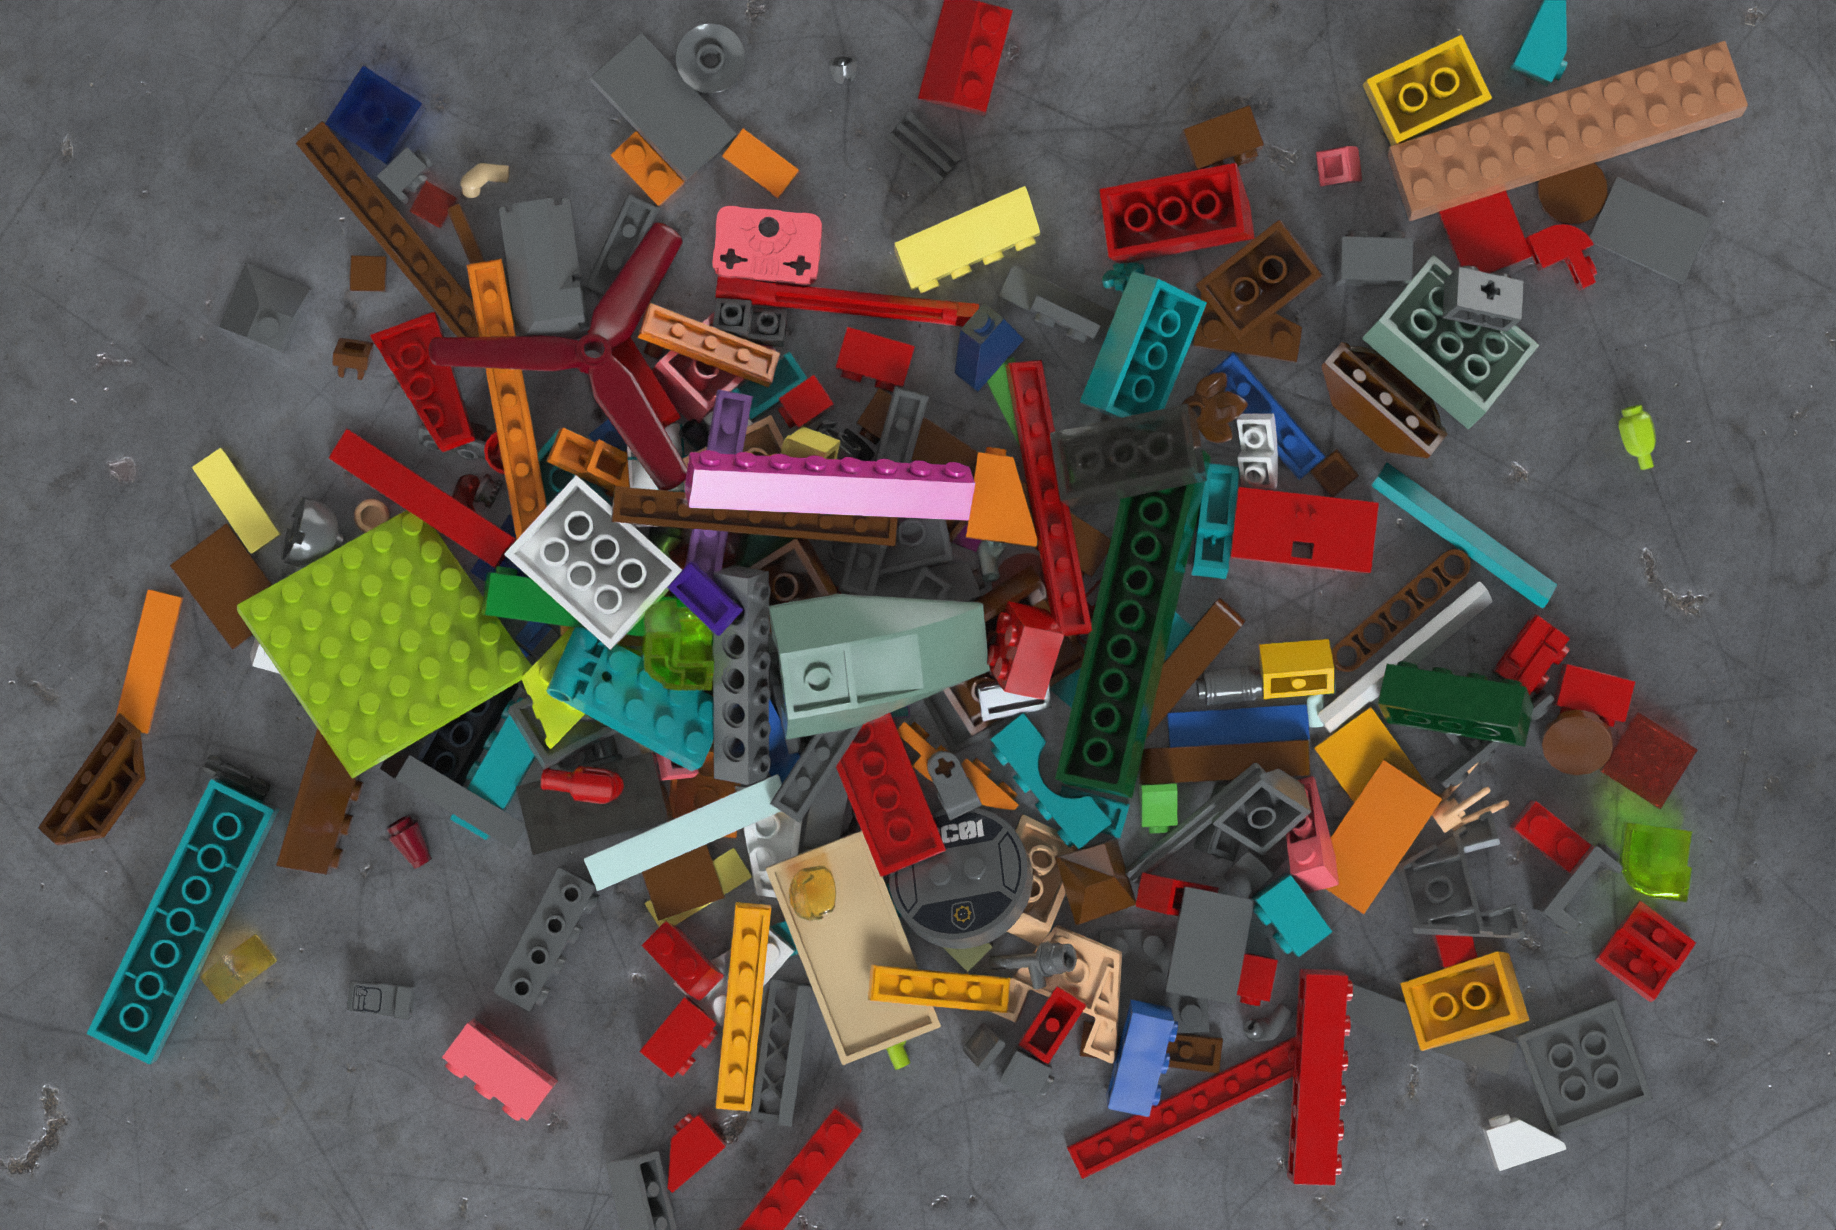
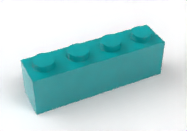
M521 696L518 698L517 702L525 698ZM512 699L501 715V718L506 720L499 732L493 730L483 747L488 750L482 763L476 760L466 779L471 781L467 787L469 791L504 812L536 758L508 712L509 707L517 703ZM451 815L450 820L485 840L490 839L491 836L456 815Z

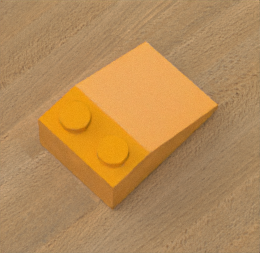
M1497 951L1400 983L1420 1051L1530 1021L1509 953Z

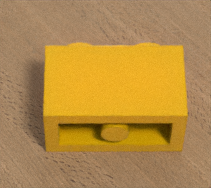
M1329 639L1259 644V669L1264 699L1334 693V664Z

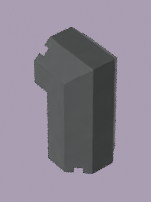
M554 198L518 202L512 204L513 211L509 212L506 206L499 207L517 336H557L579 341L583 336L589 334L587 330H582L584 327H589L584 285L580 286V281H575L577 278H582L572 205L569 198H561L562 205H555Z

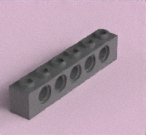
M731 566L713 572V581L743 609L720 636L713 633L714 778L750 785L769 777L771 764L769 757V735L771 730L769 723V701L771 695L769 689V571Z

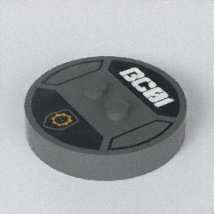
M976 808L950 821L945 810H939L932 813V816L947 851L889 874L891 896L897 910L908 926L926 941L937 946L952 949L981 946L1003 935L1016 923L1024 912L1033 885L1031 860L1018 834L998 815L985 809Z

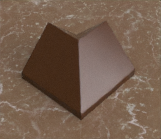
M1117 838L1055 857L1076 925L1136 905L1130 880L1125 873L1126 867Z

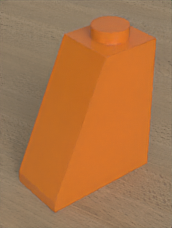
M986 447L985 453L978 452L974 476L975 488L966 538L1036 547L1037 536L1014 458L1006 456L1007 450Z

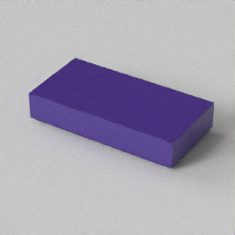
M692 561L687 564L667 587L718 636L726 630L743 610Z

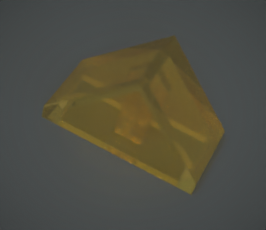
M254 934L222 957L200 978L222 1005L275 964L277 960L257 934Z

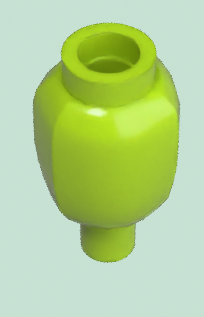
M1634 405L1622 409L1623 417L1619 421V430L1626 450L1629 454L1637 457L1640 470L1654 467L1651 452L1655 448L1656 434L1651 415L1643 411L1642 405Z

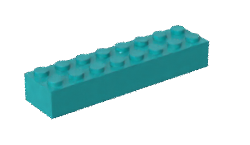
M218 778L210 779L86 1034L149 1065L157 1062L280 810L279 808L249 795Z

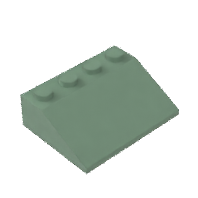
M1433 254L1362 339L1469 430L1488 411L1539 347V344L1517 325L1506 332L1443 318L1444 282L1453 271Z

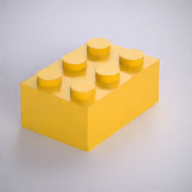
M1462 35L1367 79L1362 85L1391 146L1409 141L1487 104L1492 99Z

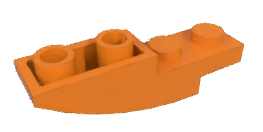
M561 428L558 431L547 459L548 463L606 489V494L613 497L614 486L630 487L627 453L600 439L593 442L566 428Z
M915 721L910 726L904 722L897 729L900 737L921 755L912 767L932 781L927 769L929 758L935 752L948 750L942 745L937 749L926 741L930 734ZM977 757L972 762L967 758L963 760L961 766L966 776L969 777L982 805L1015 810L1019 806L1014 801L1018 794L1005 782L1002 781L997 786L987 776L992 771ZM943 758L937 760L939 766L935 768V773L941 772L948 776L950 774L949 768L953 765V762H946Z

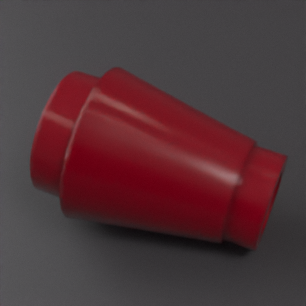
M410 814L401 817L386 828L389 833L388 840L411 863L414 869L421 867L432 859L418 820H413Z

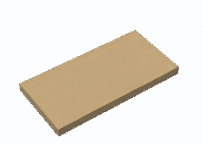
M862 830L765 867L842 1065L941 1027L933 1006L868 1000L871 965L910 969L919 968L885 881L879 875Z

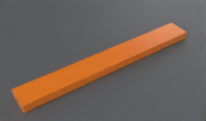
M502 259L468 264L467 271L479 336H516ZM485 368L515 533L518 539L547 507L523 371Z

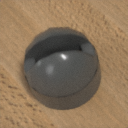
M848 55L839 56L829 61L830 74L835 82L844 84V79L848 78L850 83L854 81L858 71L856 57Z

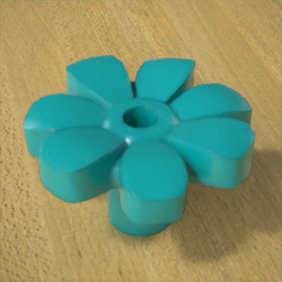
M1138 262L1128 263L1126 267L1124 263H1116L1113 265L1114 270H1108L1102 276V283L1105 288L1114 286L1116 291H1121L1123 295L1131 273L1145 274L1146 270L1144 265Z

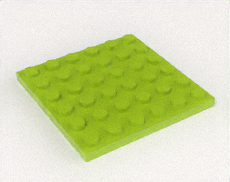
M408 510L403 511L237 605V612L352 779L521 681V677L532 667L498 617L481 615L483 596L435 528Z

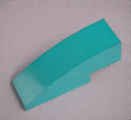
M1212 463L1209 465L1197 518L1191 575L1226 579L1234 530L1239 467Z

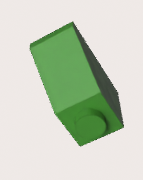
M1138 784L1140 826L1148 827L1149 833L1170 832L1169 826L1177 825V784Z

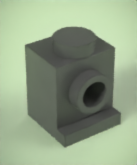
M406 147L377 177L406 205L410 201L406 194L410 190L415 193L428 181L425 175L430 172L429 168L433 163L420 149L413 153Z

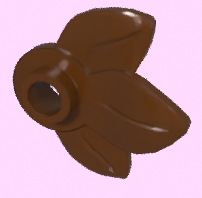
M1218 372L1210 374L1198 382L1194 395L1186 398L1181 404L1179 416L1181 422L1187 428L1200 430L1202 435L1211 442L1223 443L1233 439L1229 423L1244 412L1248 403L1237 394L1225 391L1227 387V374ZM1195 406L1201 408V414L1198 418L1191 417V410Z

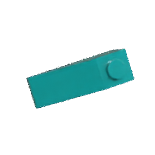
M1542 0L1509 69L1546 87L1552 83L1553 79L1557 81L1561 79L1568 62L1563 60L1567 52L1566 0Z

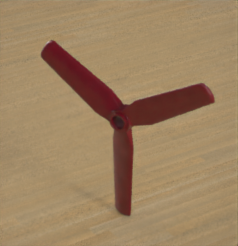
M655 222L594 309L589 334L583 336L579 341L557 336L435 337L431 340L429 357L431 362L437 366L559 371L577 368L581 373L588 374L594 399L657 488L669 491L678 487L686 480L687 466L636 378L611 355L634 332L683 243L679 233L672 227L661 222ZM592 350L598 352L601 356L591 358L585 352Z

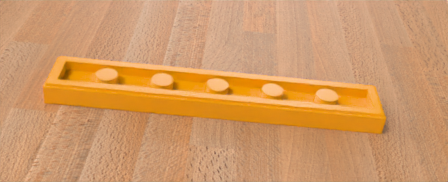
M735 902L715 1103L716 1109L751 1111L771 905Z

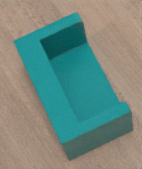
M788 352L784 355V358L778 361L773 381L769 387L749 381L740 388L736 387L731 392L753 396L749 418L754 422L781 403L779 400L781 396L808 378L792 354Z

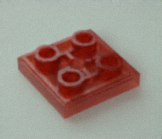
M1636 712L1612 750L1610 759L1600 769V772L1656 808L1661 809L1698 749L1641 713Z

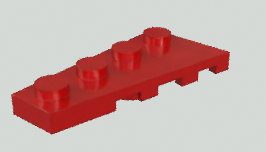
M435 311L369 335L400 383L404 393L416 409L417 414L438 448L445 452L475 441L454 367L434 365L429 357L431 340L435 337H444L439 317Z

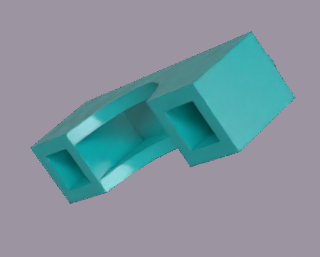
M1022 713L990 739L995 745L990 749L1003 766L1008 762L1017 772L1013 776L1015 782L1025 793L1031 789L1039 799L1034 805L1047 821L1052 817L1061 827L1057 834L1069 848L1074 844L1078 849L1083 848L1113 823L1092 796L1089 795L1075 799L1061 797L1045 784L1041 776L1039 764L1040 755L1047 740L1025 713Z

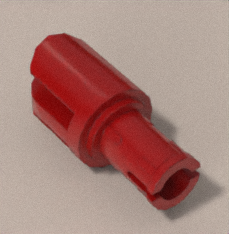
M578 766L573 772L547 768L543 770L541 775L542 790L569 792L576 801L606 804L616 799L624 788L621 776L607 769Z

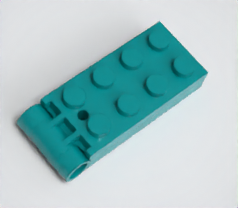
M575 627L546 692L554 699L572 706L690 771L701 768L714 740V697L618 644L610 650L585 628Z

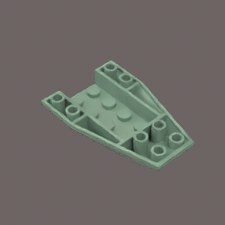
M834 594L768 606L772 639L778 649L784 697L781 711L786 740L855 728L990 671L989 665H987L988 649L982 603Z

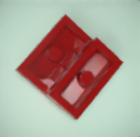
M1639 901L1612 934L1595 958V961L1646 1000L1652 1002L1657 998L1671 975L1679 970L1696 942L1642 901Z

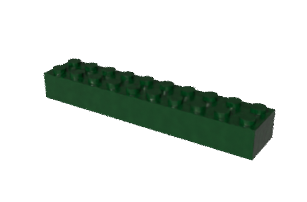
M1135 436L1091 623L1092 631L1088 636L1055 777L1056 780L1066 785L1127 798L1133 797L1211 457L1203 449Z

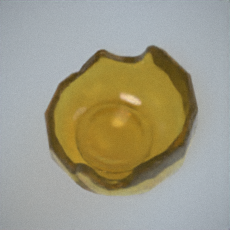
M825 866L807 867L794 875L788 894L790 905L798 917L807 921L822 920V915L834 910L836 887L832 873Z

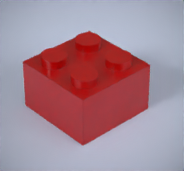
M1008 601L1005 612H1001L997 619L996 630L998 634L995 644H991L988 649L987 665H989L991 672L1004 692L1044 700L1064 633L1047 609Z

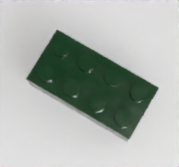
M1399 661L1397 665L1387 663L1378 705L1389 724L1523 747L1526 746L1534 708L1527 688L1522 686L1523 684L1519 681L1502 679L1501 683L1487 680L1486 676L1477 673H1467L1466 677L1453 675L1451 670L1441 667H1433L1432 671L1418 669L1416 664L1406 661Z

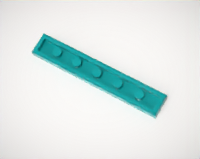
M1386 462L1371 485L1374 489L1456 548L1463 551L1542 609L1545 607L1557 587L1556 583Z

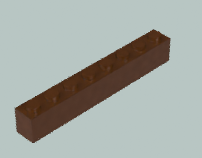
M881 388L877 390L856 422L862 428L859 434L875 445L881 438L892 395ZM923 417L911 461H925L929 464L946 465L950 462L960 463L964 466H969L974 478L978 452ZM1020 480L1035 529L1028 487L1025 482ZM1070 512L1082 578L1085 574L1091 578L1107 555L1111 539ZM1037 544L1035 550L1039 552V546Z

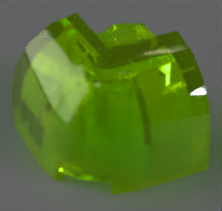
M676 599L658 602L645 612L641 647L645 672H648L651 678L660 682L665 689L712 690L715 662L711 646L713 632L688 607H677Z
M1623 822L1619 864L1623 867L1620 873L1625 883L1635 892L1649 897L1687 902L1692 867L1687 866L1692 831Z

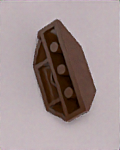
M1341 342L1321 365L1332 406L1385 452L1428 459L1448 435L1445 427L1442 426L1440 415L1433 399L1376 350L1361 346H1350L1349 343Z
M121 713L117 715L38 827L54 844L60 846L105 838L146 780L140 729Z

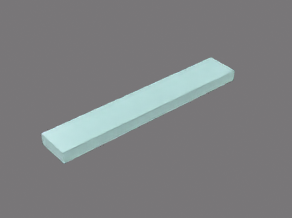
M779 775L772 776L584 858L597 891L781 812L770 804L782 785Z

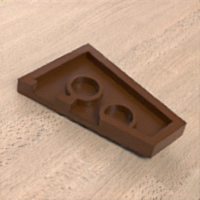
M1201 293L1200 299L1207 302L1195 331L1192 346L1293 363L1297 362L1302 333L1301 326L1275 313L1238 340Z

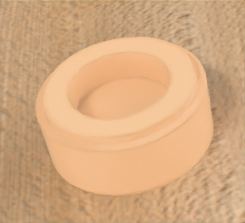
M376 499L362 501L354 512L355 524L365 533L390 519L388 507Z

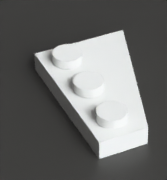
M735 786L736 792L747 788ZM781 811L743 828L756 895L777 898L765 867L798 855L802 820L799 823Z
M770 927L763 986L795 951V948ZM731 949L710 960L724 974V977L701 1001L687 994L676 982L673 983L722 1027L724 1023Z

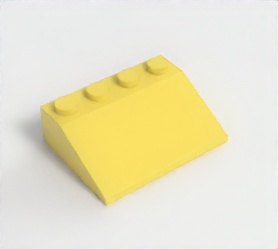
M1023 186L895 242L894 250L911 292L919 289L922 294L940 286L938 280L950 274L954 280L972 272L970 266L983 260L986 266L1004 258L1002 252L1015 246L1018 252L1036 244L1034 238L1040 235V229L1028 191Z

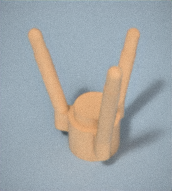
M1475 764L1467 772L1470 774L1471 771L1477 766V764ZM1460 784L1454 787L1450 785L1440 794L1443 799L1432 816L1444 833H1446L1450 829L1456 831L1462 826L1478 820L1479 816L1485 812L1491 811V813L1508 807L1509 801L1504 800L1463 817L1466 815L1463 810L1490 793L1491 790L1489 787H1485L1458 804L1454 797L1449 801L1447 799Z

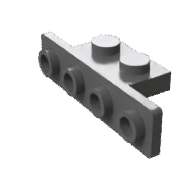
M1015 265L1012 266L999 293L1000 298L1036 314L1034 320L1051 328H1053L1054 324H1057L1067 329L1065 333L1067 336L1082 343L1089 339L1102 346L1115 315V312Z
M1542 689L1531 698L1534 706L1531 719H1539L1550 709L1549 704L1554 701V697L1549 692ZM1444 733L1461 756L1440 772L1435 779L1445 788L1450 785L1452 787L1457 786L1469 775L1467 771L1475 764H1483L1491 759L1496 753L1494 749L1501 743Z

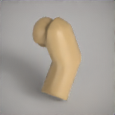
M487 163L477 164L462 176L460 181L462 194L467 198H476L480 194L481 187L488 181L508 183L510 166Z

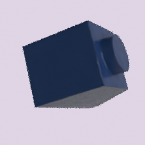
M983 303L960 330L954 373L978 392L1024 339L1003 317Z

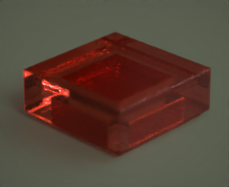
M426 181L409 212L441 229L449 216L448 208L454 206L458 198Z

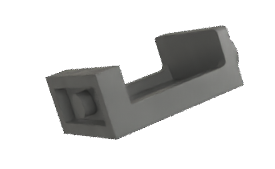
M1605 844L1591 845L1570 873L1563 871L1534 907V910L1560 931L1571 934L1579 925V922L1563 909L1600 864L1609 871L1620 873L1623 869L1617 863L1620 856Z

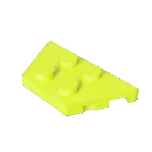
M570 627L521 677L527 694L532 698V708L535 716L541 720L547 736L545 742L550 749L585 715L572 706L554 699L546 692L573 632V627ZM618 644L638 656L642 655L638 650Z

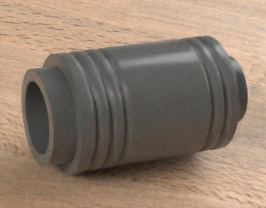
M1252 666L1203 671L1202 678H1197L1196 680L1198 699H1205L1206 706L1248 702L1250 700L1256 701V697H1262L1263 694L1260 669H1253Z

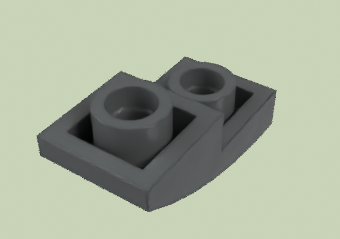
M717 298L713 327L756 344L784 347L788 312L787 309L752 307L751 300Z

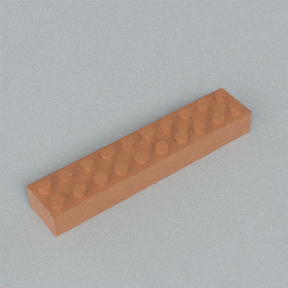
M1722 41L1390 146L1387 157L1409 221H1413L1505 190L1508 191L1539 181L1540 179L1742 117L1748 104L1726 41Z

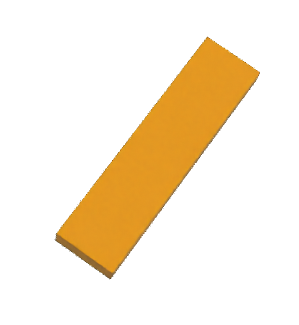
M871 965L868 1000L1007 1013L1010 978Z

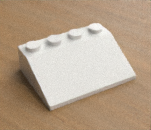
M576 475L504 555L611 650L669 590L667 587L679 575L682 569L632 524L611 522L612 507Z

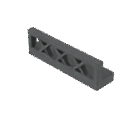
M771 979L751 1119L778 1122V1125L792 1127L812 994L811 984ZM777 987L797 990L795 1005L785 1013L775 1002ZM775 1008L780 1016L772 1022ZM794 1011L793 1023L791 1024L786 1016ZM783 1019L791 1030V1036L789 1041L778 1048L770 1037L771 1028ZM770 1043L775 1051L771 1053L769 1056H767L768 1045ZM789 1046L788 1057L786 1058L781 1051ZM778 1054L785 1063L786 1070L785 1075L773 1082L765 1072L766 1062ZM765 1078L770 1086L762 1091L763 1079ZM784 1081L783 1091L781 1093L777 1088V1085ZM773 1089L781 1100L779 1114L759 1112L761 1097Z

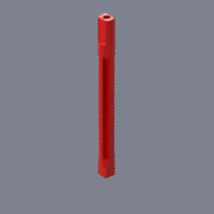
M720 276L717 279L715 300L717 298L751 300L754 305L961 327L979 309V304Z

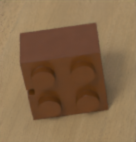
M1250 105L1185 128L1179 137L1191 171L1231 164L1233 162L1238 167L1256 161V157L1259 156L1258 153L1264 146Z

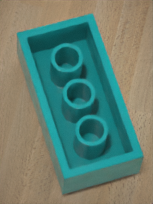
M1132 272L1080 403L1125 424L1155 433L1207 302L1158 278Z

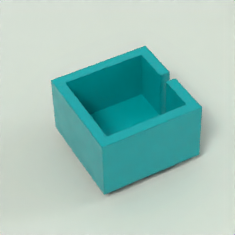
M1286 872L1252 896L1256 903L1253 907L1254 913L1265 926L1271 923L1277 931L1272 937L1287 955L1292 952L1297 957H1300L1332 933V930L1293 877Z

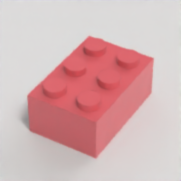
M475 1018L466 1024L442 1056L447 1061L445 1067L461 1079L464 1076L469 1077L476 1083L473 1088L489 1100L492 1097L497 1098L505 1104L502 1110L517 1121L521 1118L528 1121L558 1082V1080Z

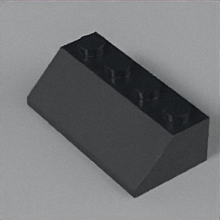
M516 683L385 759L380 769L395 779L409 755L463 787L471 767L481 755L488 737L495 730L504 709L513 698L519 685Z

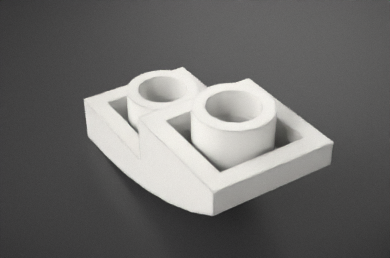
M1241 414L1237 418L1241 453L1237 459L1241 485L1245 488L1276 489L1278 482V450L1274 414Z

